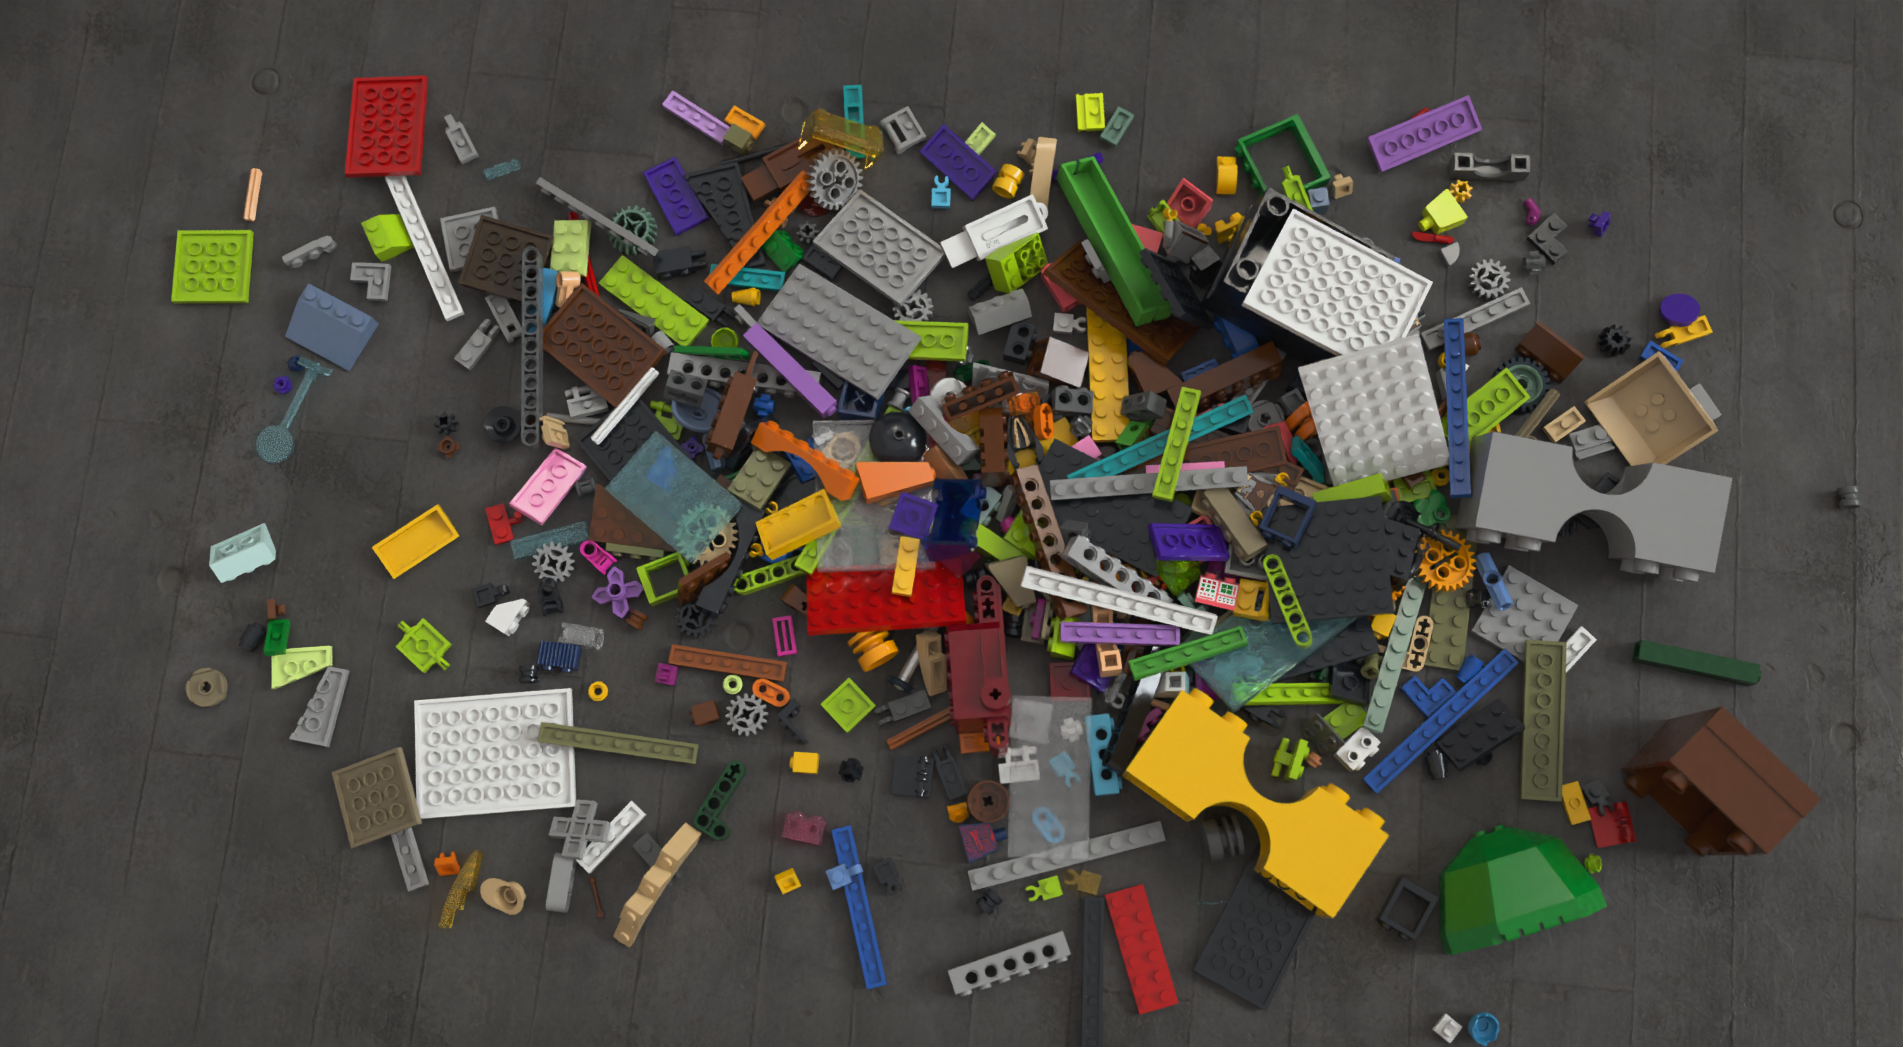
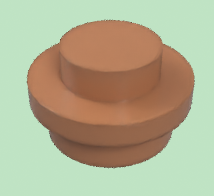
M1313 750L1304 759L1314 768L1322 765L1320 762L1321 757Z

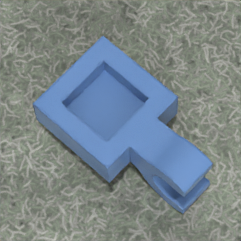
M842 864L827 870L826 874L832 890L852 883L851 876L863 872L861 864L848 869L846 864Z

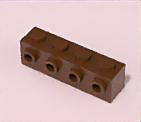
M1003 371L997 374V378L992 380L986 378L975 387L969 385L961 389L962 392L954 394L953 392L945 395L944 399L941 400V405L948 421L951 422L1020 394V389L1013 372Z

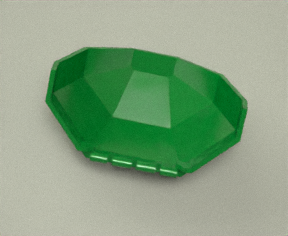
M1504 824L1492 827L1493 832L1486 833L1483 830L1473 833L1474 837L1466 841L1439 873V936L1446 955H1455L1501 944L1503 939L1506 942L1521 938L1519 929H1521L1523 936L1540 932L1538 923L1541 924L1543 930L1560 925L1558 917L1565 924L1578 920V918L1589 916L1607 907L1600 886L1559 837L1514 827L1505 828Z

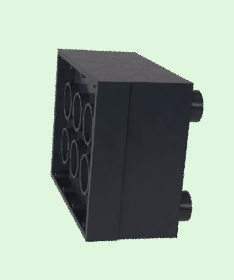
M1268 187L1253 206L1251 205L1243 214L1199 306L1267 343L1272 341L1276 348L1308 365L1337 357L1329 351L1242 306L1291 211L1295 209L1394 261L1395 256Z

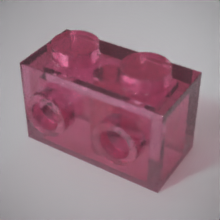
M792 811V814L787 813L782 837L822 846L827 822L823 821L824 817L812 815L811 818L804 817L802 812Z

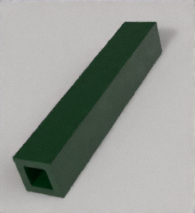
M1646 640L1637 641L1634 645L1632 662L1745 686L1758 684L1761 679L1760 664Z

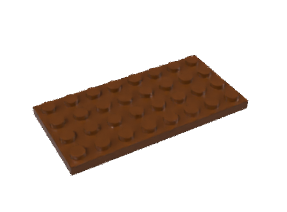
M1082 238L1045 269L1043 275L1049 278L1050 281L1057 284L1066 293L1072 295L1081 304L1088 307L1097 316H1100L1164 365L1201 328L1178 317L1175 318L1172 313L1168 318L1157 321L1152 319L1150 323L1136 326L1112 281L1104 283L1101 277L1096 278L1092 271V268H1094L1093 264L1090 265L1085 257L1087 253L1081 243L1085 240Z

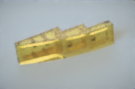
M474 850L463 865L451 887L438 927L451 929L455 909H464L467 890H476L484 851Z

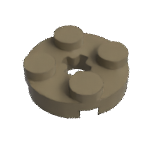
M201 668L192 674L193 676L186 684L187 697L198 706L213 707L226 699L228 684L225 676L220 671L211 668ZM207 682L211 685L209 692L203 690Z

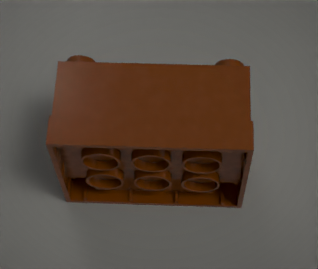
M1723 706L1669 719L1622 768L1629 776L1623 782L1626 788L1640 799H1643L1648 794L1689 833L1684 842L1700 857H1704L1707 853L1710 855L1744 856L1769 854L1821 800L1819 796Z

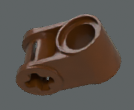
M791 584L780 600L807 618V609L805 610L804 608L807 605V595L797 586Z

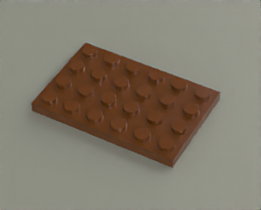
M583 283L543 328V349L615 408L651 367L653 368L667 352Z

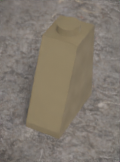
M1020 555L985 564L988 572L997 584H1000L1001 589L1013 605L1020 606V609L1031 607V603L1036 602L1034 590L1021 587L1020 585L1025 567L1028 566L1026 556Z

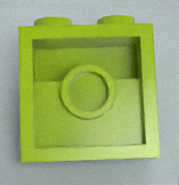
M1020 509L1003 539L1028 555L1030 559L1037 560L1035 547L1029 539V529L1023 521V512ZM1037 522L1039 527L1044 528L1041 522Z

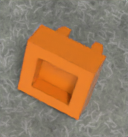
M454 851L451 852L450 857H445L444 853H441L439 858H435L434 866L439 876L459 874L460 866Z

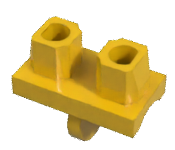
M1238 212L1231 215L1230 223L1225 224L1223 220L1215 222V231L1219 244L1231 241L1242 218Z

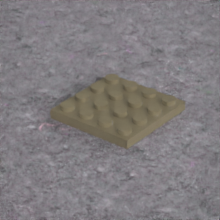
M397 747L331 772L351 848L360 847L422 824L402 747Z

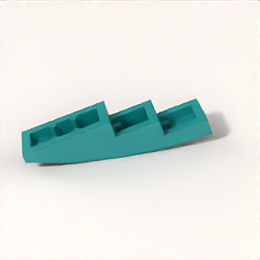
M862 85L843 86L846 151L856 158H865Z

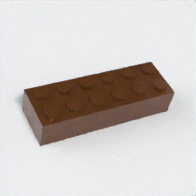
M1271 341L1168 389V404L1172 410H1176L1182 387L1200 390L1201 397L1196 413H1202L1210 409V406L1213 404L1225 403L1228 400L1227 398L1240 396L1248 388L1252 387V389H1255L1268 379L1272 381L1278 378L1282 371V359Z

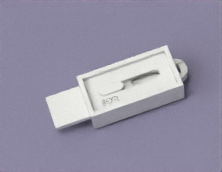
M1032 194L963 226V232L940 242L951 268L975 257L977 261H980L1000 247L1034 233L1047 230L1048 227L1045 219L1048 216V209L1045 204L1037 203Z

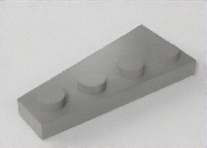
M973 362L972 387L979 385V382L986 378H990V380L997 378V374L1008 370ZM1013 372L1020 393L1037 400H1042L1048 395L1049 380Z
M328 666L316 688L317 691L314 697L310 699L307 705L308 708L303 717H300L297 723L298 726L289 739L325 747L330 746L350 671Z

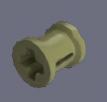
M1378 654L1364 657L1365 664L1361 668V674L1365 678L1375 679L1378 677V666L1381 664V657Z

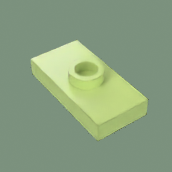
M981 122L965 143L980 155L995 138L996 134Z

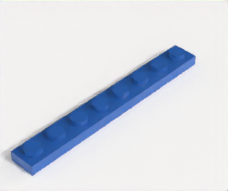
M851 825L831 830L839 865L846 864L848 869L860 864ZM861 872L851 876L852 883L845 885L844 889L866 987L871 989L887 985Z

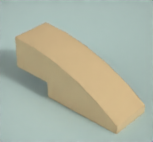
M933 630L917 634L918 659L928 694L933 696L947 691L946 655L941 651V635Z

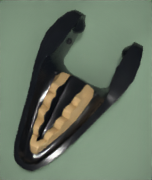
M1012 412L1008 419L1007 450L1008 458L1014 470L1020 467L1015 453L1025 449L1035 451V461L1040 465L1043 461L1044 452L1039 439L1019 412Z

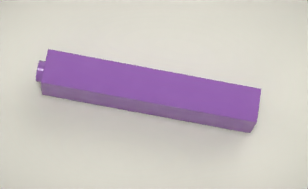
M755 323L743 335L745 342L753 350L759 352L758 354L823 418L834 414L838 406L837 401L758 323Z

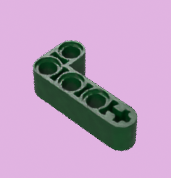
M731 761L727 765L694 817V824L698 829L719 841L727 840L731 834L730 827L719 820L718 817L746 775V766L740 761ZM734 766H739L741 770L739 774H734V770H732ZM729 775L732 778L736 779V781L733 782L731 779L726 777ZM724 782H729L731 785L728 792H722L721 785ZM713 799H718L720 802L717 809H712L710 806ZM702 816H707L709 822L706 826L702 827L699 820ZM720 826L725 828V834L722 837L716 835V829Z

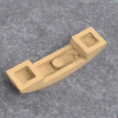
M1038 137L1030 195L1033 194L1036 202L1045 204L1048 209L1057 139Z

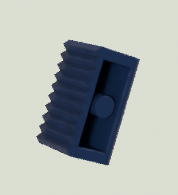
M540 641L536 664L541 666L542 670L553 671V668H561L560 672L572 673V670L578 671L582 647L573 644Z

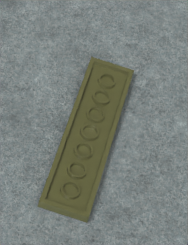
M1451 515L1448 522L1438 524V532L1444 529L1445 534H1447L1451 530L1453 537L1459 534L1460 541L1464 538L1466 539L1467 530L1455 528L1457 516ZM1465 541V546L1471 545L1468 551L1475 553L1470 556L1471 559H1474L1476 557L1477 543ZM1443 545L1445 551L1449 552L1448 546ZM1455 552L1447 558L1440 560L1438 563L1434 565L1433 569L1443 564L1444 562L1449 561L1451 558L1457 556L1458 554ZM1454 561V565L1460 569L1459 563ZM1438 570L1440 577L1444 578L1443 572ZM1473 577L1468 579L1469 582L1466 585L1463 584L1461 589L1456 588L1454 592H1451L1449 589L1446 593H1443L1442 588L1435 592V586L1431 587L1428 617L1433 621V630L1424 666L1452 671L1460 670L1464 662L1470 611L1466 603V593L1468 589H1472Z
M1525 640L1522 723L1525 725V730L1521 732L1519 799L1562 802L1567 642Z

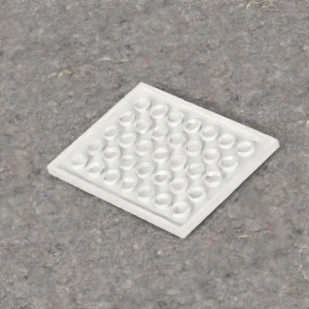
M1293 209L1242 306L1330 353L1340 356L1406 337L1433 282Z
M1419 334L1298 367L1334 487L1381 473L1389 481L1449 465V451Z
M571 688L414 701L416 802L421 819L575 807L574 747L538 742L541 722L573 726Z

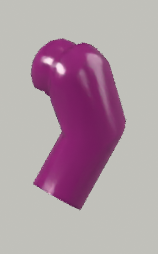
M1529 198L1523 203L1528 209L1526 222L1529 225H1535L1539 220L1541 211L1532 198Z

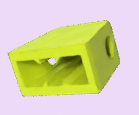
M1447 188L1424 208L1422 212L1424 219L1418 222V226L1423 232L1431 228L1434 233L1440 234L1462 225L1468 217Z

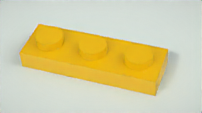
M900 537L892 594L907 597L912 595L920 539Z

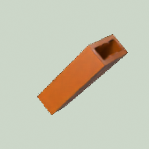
M857 462L855 464V471L857 477L860 478L859 483L866 504L898 496L901 494V491L909 493L933 486L934 479H936L935 470L933 467L930 468L929 462Z

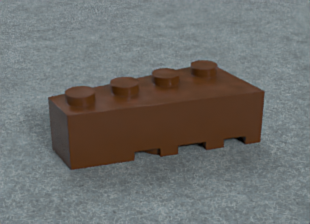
M983 408L979 410L982 487L1005 486V479H1009V468H1005V461H1008V450H1004V444L1007 443V432H1003V426H1006V414H1002V408Z

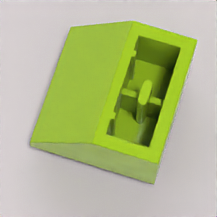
M1056 616V618L1051 620L1050 632L1053 633V637H1049L1047 651L1050 652V657L1073 660L1076 643H1060L1061 622L1059 617ZM1073 618L1062 622H1079V619Z

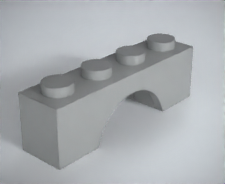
M932 395L918 397L909 409L910 414L957 465L970 463L980 450L977 444L968 435L956 431L944 420L942 416L943 407Z

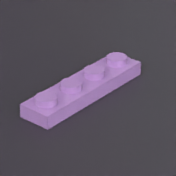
M672 90L663 102V108L723 146L725 143L723 137L730 127Z

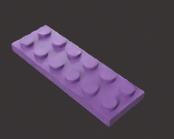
M1468 95L1366 139L1381 173L1481 131L1482 127Z

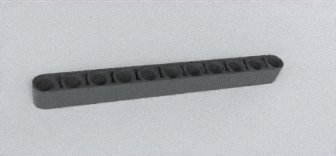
M527 247L522 254L521 440L529 450L535 451L540 449L543 443L541 428L543 422L539 420L540 417H543V257L535 247ZM537 255L534 260H529L531 256ZM532 273H537L534 278H529ZM537 291L534 296H529L530 292ZM536 309L534 314L529 315L530 310ZM536 327L533 333H529L530 328ZM536 345L535 350L528 351L530 346ZM536 363L534 369H528L530 364ZM536 381L534 387L528 388L531 382ZM531 400H536L535 405L528 406ZM531 418H536V422L533 425H528ZM536 437L535 442L528 443L529 438Z

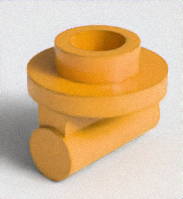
M966 802L947 806L951 821L960 823L968 818L969 812Z

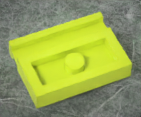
M1103 93L1076 94L1078 132L1082 130L1104 131Z

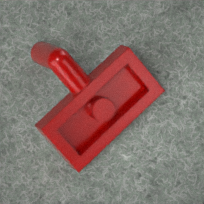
M504 503L485 508L495 545L515 541L511 525L522 523L525 519L523 514L515 511L514 517L508 518Z

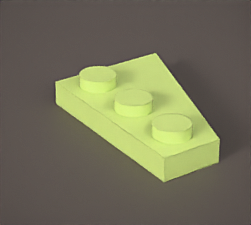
M332 646L286 649L285 655L272 656V689L275 690L324 670L328 666L331 667Z

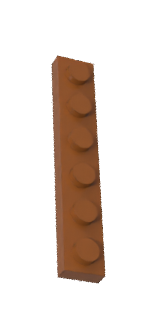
M674 644L671 645L668 664L780 682H784L787 662Z

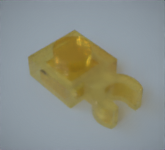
M1072 869L1067 870L1068 873L1073 874L1074 879L1072 881L1065 880L1066 884L1073 885L1077 883V890L1097 895L1102 875L1082 870L1080 876Z

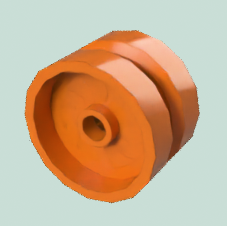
M1307 400L1285 420L1290 432L1299 428L1294 437L1299 435L1304 442L1317 434Z

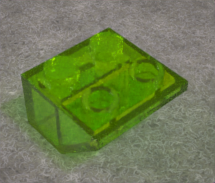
M1156 557L1157 573L1174 595L1186 589L1200 576L1199 561L1157 560Z

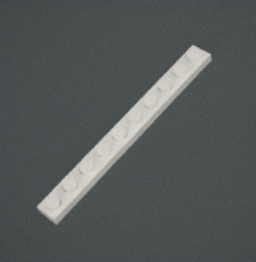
M385 176L446 321L464 315V311L406 176Z
M1029 566L1025 567L1020 584L1021 587L1210 635L1213 633L1218 617L1213 613Z

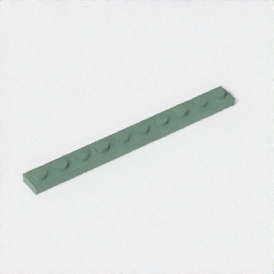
M1427 554L1428 558L1431 561H1434L1433 556L1431 554ZM1419 570L1408 579L1405 584L1406 588L1402 592L1396 612L1397 617L1389 635L1379 668V675L1376 678L1362 724V728L1379 734L1383 732L1427 585V582L1421 583L1424 579L1423 577H1416L1420 573Z

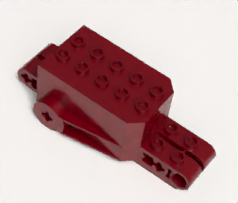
M985 575L978 579L977 592H973L974 610H978L975 611V623L948 625V632H944L946 649L950 650L946 651L947 668H951V670H947L948 687H952V689H948L950 707H954V709H950L951 726H955L956 734L984 732V743L989 744L990 753L992 756L1000 758L1004 757L1009 749L1008 727L1011 726V692L1008 685L1000 584H996L993 577ZM986 610H990V616L986 615ZM996 736H1000V744H997Z

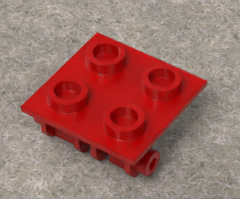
M1627 801L1614 803L1615 810L1613 812L1603 807L1606 813L1603 817L1598 814V807L1587 808L1597 848L1637 841Z

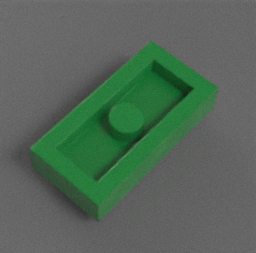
M289 619L269 621L264 646V654L266 656L286 654L291 625Z

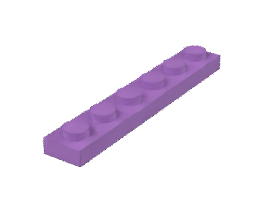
M1061 622L1060 643L1180 645V627L1153 624Z

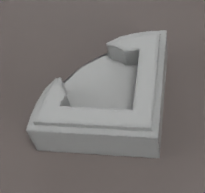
M1458 242L1439 251L1447 267L1453 265L1459 256L1460 248Z

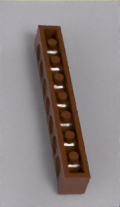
M1038 465L1016 469L1010 475V483L1016 491L1017 504L1021 506L1023 521L1028 526L1029 539L1034 544L1035 556L1040 561L1042 570L1076 578L1073 566L1060 558L1066 546ZM1025 485L1030 487L1031 492L1026 490ZM1031 503L1037 506V510L1031 506ZM1037 522H1041L1044 528L1039 527ZM1044 540L1049 542L1050 547L1045 545ZM1050 558L1056 561V565L1051 563ZM1049 594L1055 605L1054 612L1059 617L1060 622L1080 617L1088 612L1084 602L1072 599L1066 602L1061 596Z

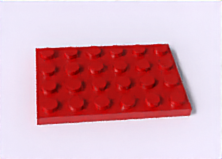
M426 75L354 78L345 175L347 178L421 175L428 78Z

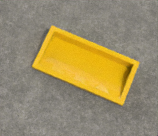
M1066 417L1053 423L1054 435L1051 439L1039 440L1043 447L1044 457L1054 438L1069 446L1079 442L1070 432L1071 426ZM1025 449L1015 453L1017 462L1020 464L1019 469L1036 463L1034 450ZM1008 458V461H1005V468H1009L1010 476L1015 470Z
M825 489L755 522L766 555L771 560L842 527Z
M437 504L372 548L392 578L395 579L458 538L459 534L442 507Z

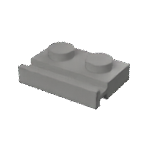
M1088 239L1081 242L1087 253L1085 257L1088 263L1094 266L1092 271L1096 278L1101 277L1104 283L1110 281L1111 279Z
M1601 425L1567 435L1577 461L1615 449L1611 438Z

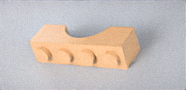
M1089 604L1092 623H1113L1112 609ZM1095 644L1100 678L1120 675L1122 663L1117 645Z

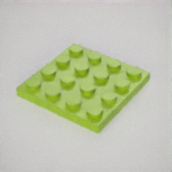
M252 230L177 231L171 301L174 304L248 303L254 232Z

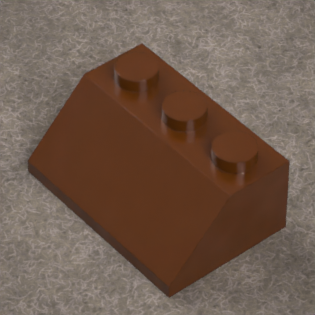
M1540 321L1534 325L1515 347V350L1518 351L1521 357L1530 358L1531 362L1534 360L1538 362L1536 366L1542 365L1544 367L1542 370L1548 373V377L1559 384L1586 357Z

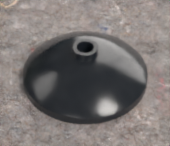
M891 412L881 416L873 424L869 435L871 451L880 462H917L922 457L927 444L925 429L912 415L904 412ZM901 433L902 437L898 438L895 434Z

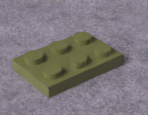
M756 447L728 487L727 492L761 511L790 469L791 463L773 452H764Z

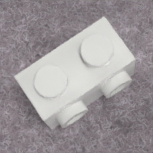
M1361 726L1333 756L1349 772L1354 769L1358 771L1365 764L1363 760L1368 755L1372 757L1379 750L1377 746L1381 742L1369 730Z

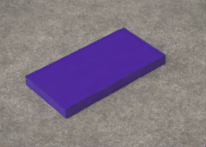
M945 124L937 130L919 151L973 201L998 173Z
M675 156L643 172V175L675 235L678 236L708 221L709 218L698 197L684 179L683 174L685 173Z
M1150 523L1148 526L1157 560L1228 561L1230 559L1228 548L1219 526Z

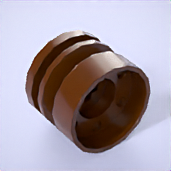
M992 780L981 781L969 790L967 807L977 820L985 823L995 822L1007 813L1009 795L1000 783ZM991 796L993 804L985 807L982 800L983 797Z

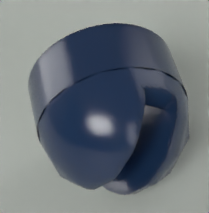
M298 355L289 358L287 361L288 368L291 371H300L305 366L303 358Z

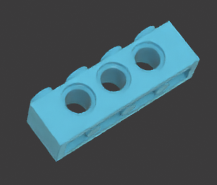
M1109 713L1085 716L1094 796L1119 794V789H1122L1121 777H1117L1116 772L1102 766V759L1098 756L1099 751L1106 750L1112 735L1111 730H1114V720L1109 717ZM1098 730H1103L1106 733L1107 737L1105 740L1097 739L1096 732ZM1104 769L1109 770L1112 774L1111 779L1104 780L1101 777V771Z

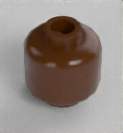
M1473 331L1465 332V357L1475 356L1478 354V350H1481L1479 335H1475Z

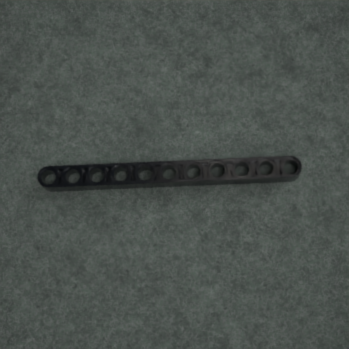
M1180 571L1175 572L1166 590L1168 596L1173 599L1172 603L1183 606L1177 597V593L1184 590L1186 594L1190 592L1192 595L1196 580ZM1159 621L1154 622V625H1170ZM1146 645L1142 656H1146L1161 650H1165L1173 646ZM1162 673L1136 681L1133 678L1103 756L1102 766L1118 774H1123L1127 769Z

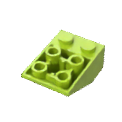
M1034 233L1000 247L985 257L995 290L1005 293L1017 290L1041 272L1042 268L1048 264L1039 233Z

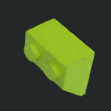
M401 214L377 215L361 223L375 255L381 262L415 248Z

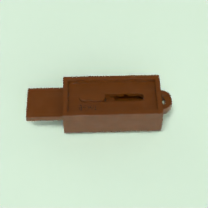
M828 123L762 157L764 165L742 176L741 180L754 202L776 190H779L781 194L802 170L812 172L809 165H815L813 159L819 160V153L825 155V150L831 151L832 148L844 150L846 139L841 133H833Z
M755 350L749 360L745 374L735 371L733 377L729 376L723 390L726 394L723 393L717 407L720 412H716L711 427L714 429L710 428L704 444L708 445L706 451L713 453L712 458L720 460L721 457L728 459L757 382V379L750 377L759 353Z

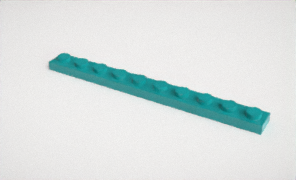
M1243 395L1195 417L1188 442L1254 413L1247 396ZM1170 429L1067 475V478L1115 476L1164 454Z

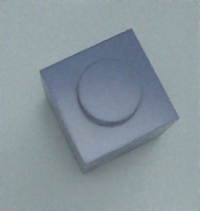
M1327 187L1308 190L1307 197L1312 210L1317 214L1326 213L1330 206Z

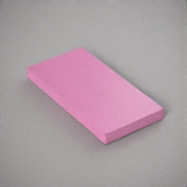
M555 447L509 503L510 507L542 526L573 488L575 482L585 473L587 466Z

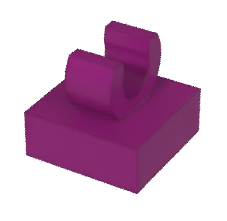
M659 663L655 683L675 686L679 667Z

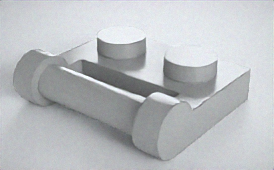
M908 106L882 119L879 123L892 140L897 154L903 153L906 149L926 139V135ZM892 123H896L906 141L901 143L891 126Z

